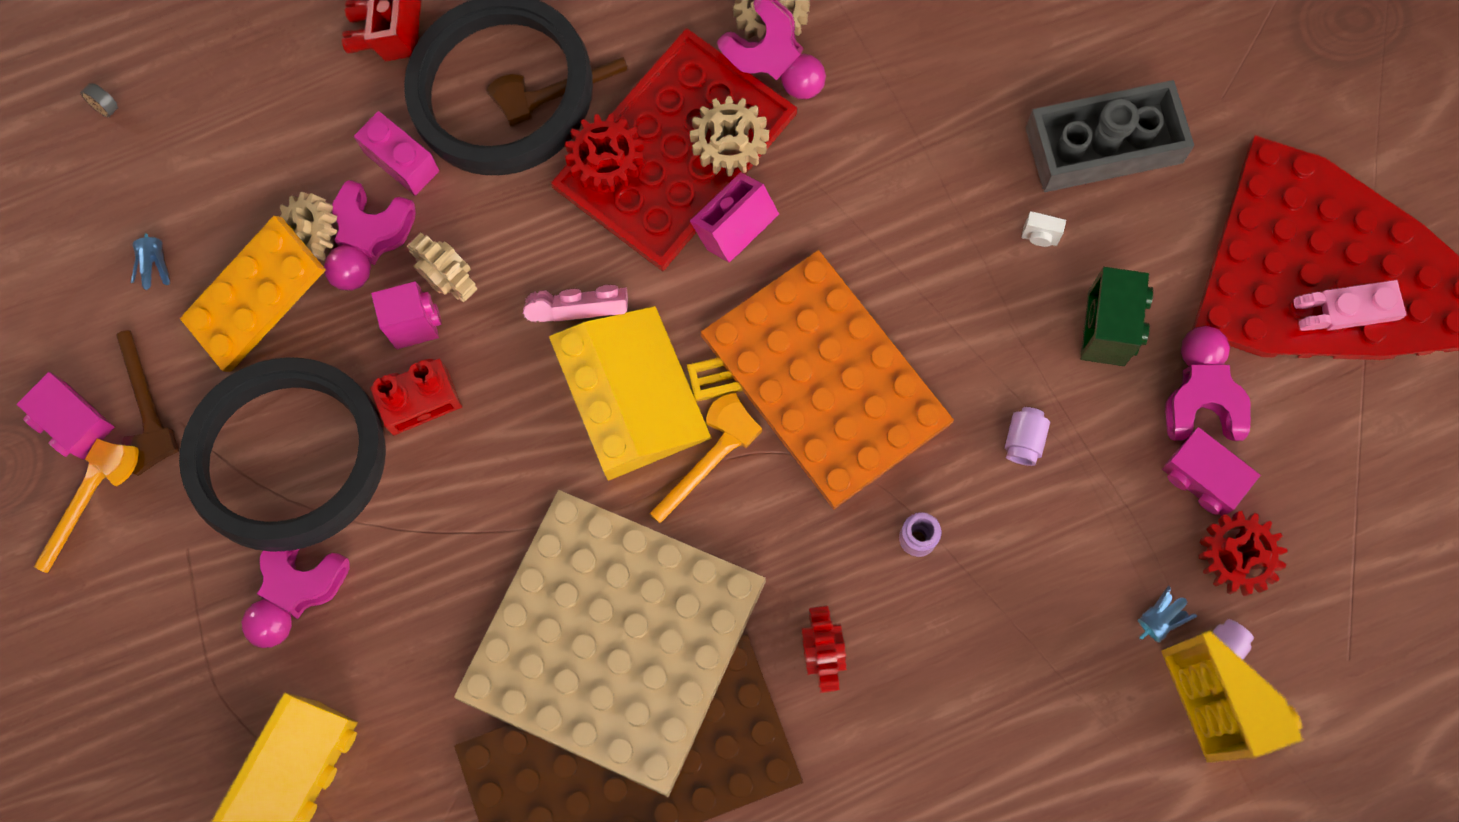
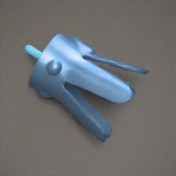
M146 233L144 238H139L132 243L135 261L130 283L135 281L139 263L142 287L148 290L151 287L152 262H155L163 283L169 285L170 280L164 262L162 241L158 238L148 237Z
M1168 586L1156 604L1150 607L1138 619L1139 624L1145 630L1139 638L1143 639L1149 635L1160 643L1171 630L1196 618L1197 615H1189L1186 611H1181L1187 605L1186 598H1179L1168 606L1172 601V596L1169 594L1171 587Z

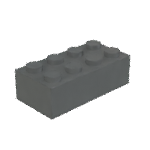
M1174 80L1032 109L1025 127L1044 193L1183 164L1195 146ZM1114 99H1125L1132 102L1139 112L1137 126L1129 136L1124 138L1111 137L1100 126L1099 118L1103 108Z

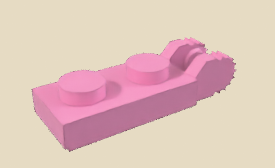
M1397 280L1325 290L1322 293L1316 292L1302 295L1293 300L1296 309L1322 307L1323 315L1308 316L1299 321L1300 330L1302 331L1327 328V331L1396 321L1406 316Z
M604 285L598 287L596 291L581 293L579 289H568L554 296L546 290L539 291L538 293L534 292L527 296L523 314L527 321L530 320L535 323L536 321L555 322L625 314L628 306L627 288H618L616 285Z

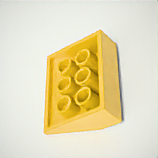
M656 306L583 322L549 336L608 481L711 439V435Z
M1211 631L1161 650L1207 763L1255 758L1303 740L1299 732L1302 724L1296 710L1291 705L1288 706L1286 699Z
M284 693L212 822H309L317 809V804L314 802L321 789L325 790L336 775L337 768L334 765L340 754L346 753L356 739L357 732L354 729L358 722L319 701Z

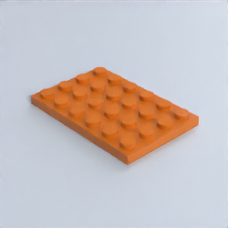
M819 250L701 331V337L717 358L723 362V366L731 373L733 379L739 383L743 392L833 510L945 430L954 421Z

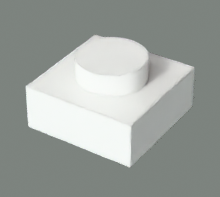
M1030 211L1024 224L1021 238L1029 239L1032 244L1037 246H1057L1064 233L1066 220Z

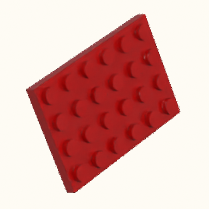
M686 28L611 113L614 115L615 123L617 124L622 119H627L628 130L636 127L639 135L637 140L643 141L644 151L640 153L643 154L644 165H636L639 176L636 178L628 175L629 186L624 187L618 182L615 184V192L613 193L610 192L608 185H603L600 193H596L594 183L583 188L580 181L581 177L573 179L570 172L571 167L566 165L553 179L551 186L572 204L664 272L697 233L690 220L739 173H742L739 167L733 168L732 176H728L726 168L721 167L720 171L715 174L713 173V163L703 167L700 161L701 155L694 156L692 148L694 143L690 140V131L695 130L692 124L693 118L702 119L700 108L704 106L709 110L713 109V99H717L721 105L726 104L727 96H731L733 104L738 105L742 98L746 99V108L748 110L756 105L758 107L757 118L764 116L766 118V127L764 129L769 130V141L764 143L767 144L768 149L797 115V107L750 73L740 71L724 54ZM751 128L749 129V134L747 135L750 143H752L754 138V134ZM709 129L705 136L707 144L710 143V138L712 137L711 130ZM623 142L622 150L624 151V155L628 156L629 148L627 144ZM582 150L581 161L584 165H586V158L588 156H586L585 151ZM750 162L746 163L747 172L753 167V164Z

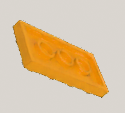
M274 215L180 317V320L223 372H232L326 269L282 217Z

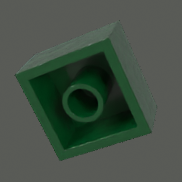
M1103 266L1088 290L1080 360L1125 367L1133 356H1137L1139 348L1142 345H1146L1150 324L1144 322L1145 309H1150L1154 292L1153 287L1148 286L1149 273Z

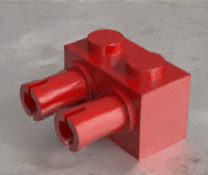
M421 0L346 1L345 5L348 8H345V15L350 23L366 20L365 29L343 31L342 46L346 53L350 54L372 49L384 61L410 58L418 43Z
M440 358L437 360L425 359L410 366L409 371L402 374L391 373L382 378H377L373 382V386L370 387L384 426L393 436L462 408L449 372Z

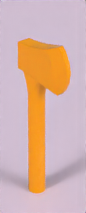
M736 393L721 396L709 408L706 424L723 432L716 445L649 513L659 524L729 452L741 445L747 448L762 432V427L749 415Z
M98 438L96 439L85 458L89 462L85 477L33 566L34 568L45 573L49 572L102 480L106 477L114 486H118L132 474L138 462L139 451L137 447L112 444Z

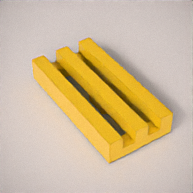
M719 358L687 365L696 402L743 391L738 382L700 390V386L733 379L729 371L701 378L697 377V372L722 367L723 362Z

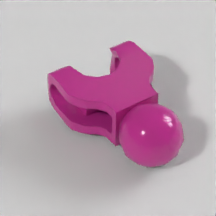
M754 0V9L766 24V36L760 42H748L734 32L724 33L717 40L720 51L740 71L746 73L765 72L776 81L781 76L784 89L794 98L804 100L813 98L821 92L825 85L826 74L823 65L812 55L801 54L804 48L795 38L796 26L793 14L778 0Z
M348 180L343 184L332 205L333 215L337 216L336 222L339 227L335 237L338 247L330 251L324 263L326 269L325 277L331 285L345 291H353L362 287L369 279L370 264L375 265L380 255L404 244L416 216L415 205L412 200L397 197L393 199L384 212L376 215L364 213V207L367 197L362 184L352 180Z
M1209 326L1196 327L1188 332L1182 341L1181 354L1188 368L1183 370L1182 384L1177 390L1172 392L1165 403L1167 434L1171 440L1183 441L1191 435L1194 429L1195 414L1199 408L1210 409L1219 416L1223 435L1226 439L1244 441L1250 433V398L1245 390L1231 378L1230 365H1224L1229 356L1230 346L1227 337L1219 329Z
M300 549L262 551L260 555V570L263 575V584L257 595L263 600L253 603L244 612L241 623L246 640L260 648H270L281 644L289 636L292 626L291 616L299 619L305 609L311 606L322 605L333 599L349 572V559L341 554L331 553L326 555L315 569L302 572L296 570L295 560Z

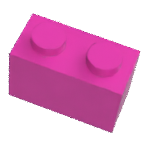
M380 111L354 135L363 153L414 196L439 172L431 153Z
M739 173L690 222L707 251L730 263L779 215V212L763 183L743 173Z
M416 281L371 293L379 328L396 349L439 338L436 326L442 325L438 307L436 303H432L429 292L423 293Z
M48 372L16 404L27 414L23 420L40 434L46 431L52 437L48 443L64 457L71 453L84 460L96 439L103 440L115 428L70 385L51 372Z
M1199 427L1184 440L1162 468L1168 474L1167 478L1174 486L1184 491L1189 490L1199 498L1198 502L1205 510L1215 515L1220 514L1221 516L1233 511L1261 476Z

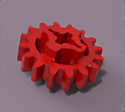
M595 114L594 123L589 124L584 119L581 120L583 129L581 131L572 129L570 133L574 141L565 142L566 151L570 153L565 156L567 166L571 167L570 172L573 179L581 177L580 181L583 188L594 183L596 193H600L603 185H608L611 193L615 192V184L618 182L624 187L629 186L627 176L630 175L637 178L639 172L636 165H644V157L640 153L644 151L643 141L637 140L639 138L637 128L628 130V121L625 118L618 124L615 123L613 114H609L607 121H601L599 114ZM623 142H625L629 148L628 156H625L624 151L622 150ZM582 150L585 151L586 156H588L586 158V165H584L581 161Z
M1242 511L1234 513L1232 520L1225 514L1218 518L1219 525L1212 523L1206 528L1211 536H1205L1200 539L1199 543L1207 547V551L1199 554L1198 557L1209 562V566L1203 570V573L1210 574L1214 572L1217 577L1214 579L1213 585L1216 587L1225 582L1227 584V594L1235 593L1239 587L1243 596L1253 594L1254 589L1261 593L1268 589L1266 582L1274 584L1280 580L1274 571H1281L1287 566L1286 563L1278 560L1279 556L1288 552L1287 548L1278 547L1276 543L1283 537L1282 533L1272 535L1269 530L1273 523L1269 520L1262 525L1259 524V515L1257 513L1250 515L1247 520H1245ZM1240 529L1235 539L1231 537L1223 538L1226 532ZM1241 546L1243 547V554L1248 556V559L1245 561L1242 560V553L1237 551V548ZM1251 568L1254 570L1262 569L1258 576L1245 578Z
M828 605L809 608L811 627L801 628L807 675H817L820 693L839 691L838 672L847 670L841 623L832 624Z

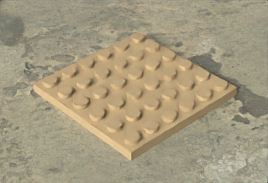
M558 490L454 698L669 797L766 579L763 576Z

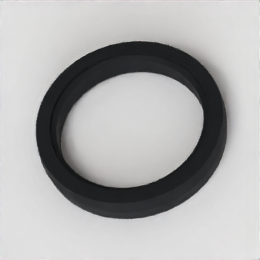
M469 0L449 10L438 18L419 39L410 56L404 82L408 112L424 142L449 164L467 172L491 176L509 175L531 169L544 163L565 147V142L572 140L570 131L572 129L579 130L582 125L581 120H585L593 91L590 60L582 39L571 23L560 12L540 0ZM499 25L526 26L544 33L562 49L568 66L565 93L558 108L545 124L520 140L503 145L481 146L453 137L437 123L432 108L434 78L444 58L458 43L480 30Z
M298 357L270 359L249 365L231 374L217 384L198 404L185 427L179 452L180 475L185 491L198 514L209 526L224 537L255 550H297L320 543L334 536L354 521L365 509L382 478L386 456L385 437L374 404L362 388L344 372L331 365L312 359ZM287 388H306L320 391L341 402L355 418L359 435V446L352 472L341 489L330 500L305 515L284 521H258L245 518L220 503L210 479V456L218 433L238 409L263 394Z

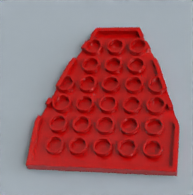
M1254 135L1249 144L1192 330L1202 326L1219 329L1227 337L1229 346L1260 357L1298 355V358L1333 356V359L1384 360L1408 354L1420 356L1429 355L1435 351H1443L1445 353L1459 351V255L1424 224L1327 158ZM1398 281L1406 311V316L1403 319L1328 331L1327 328L1309 331L1300 330L1299 321L1308 316L1323 315L1321 306L1296 309L1293 302L1296 297L1316 292L1322 293L1325 290Z

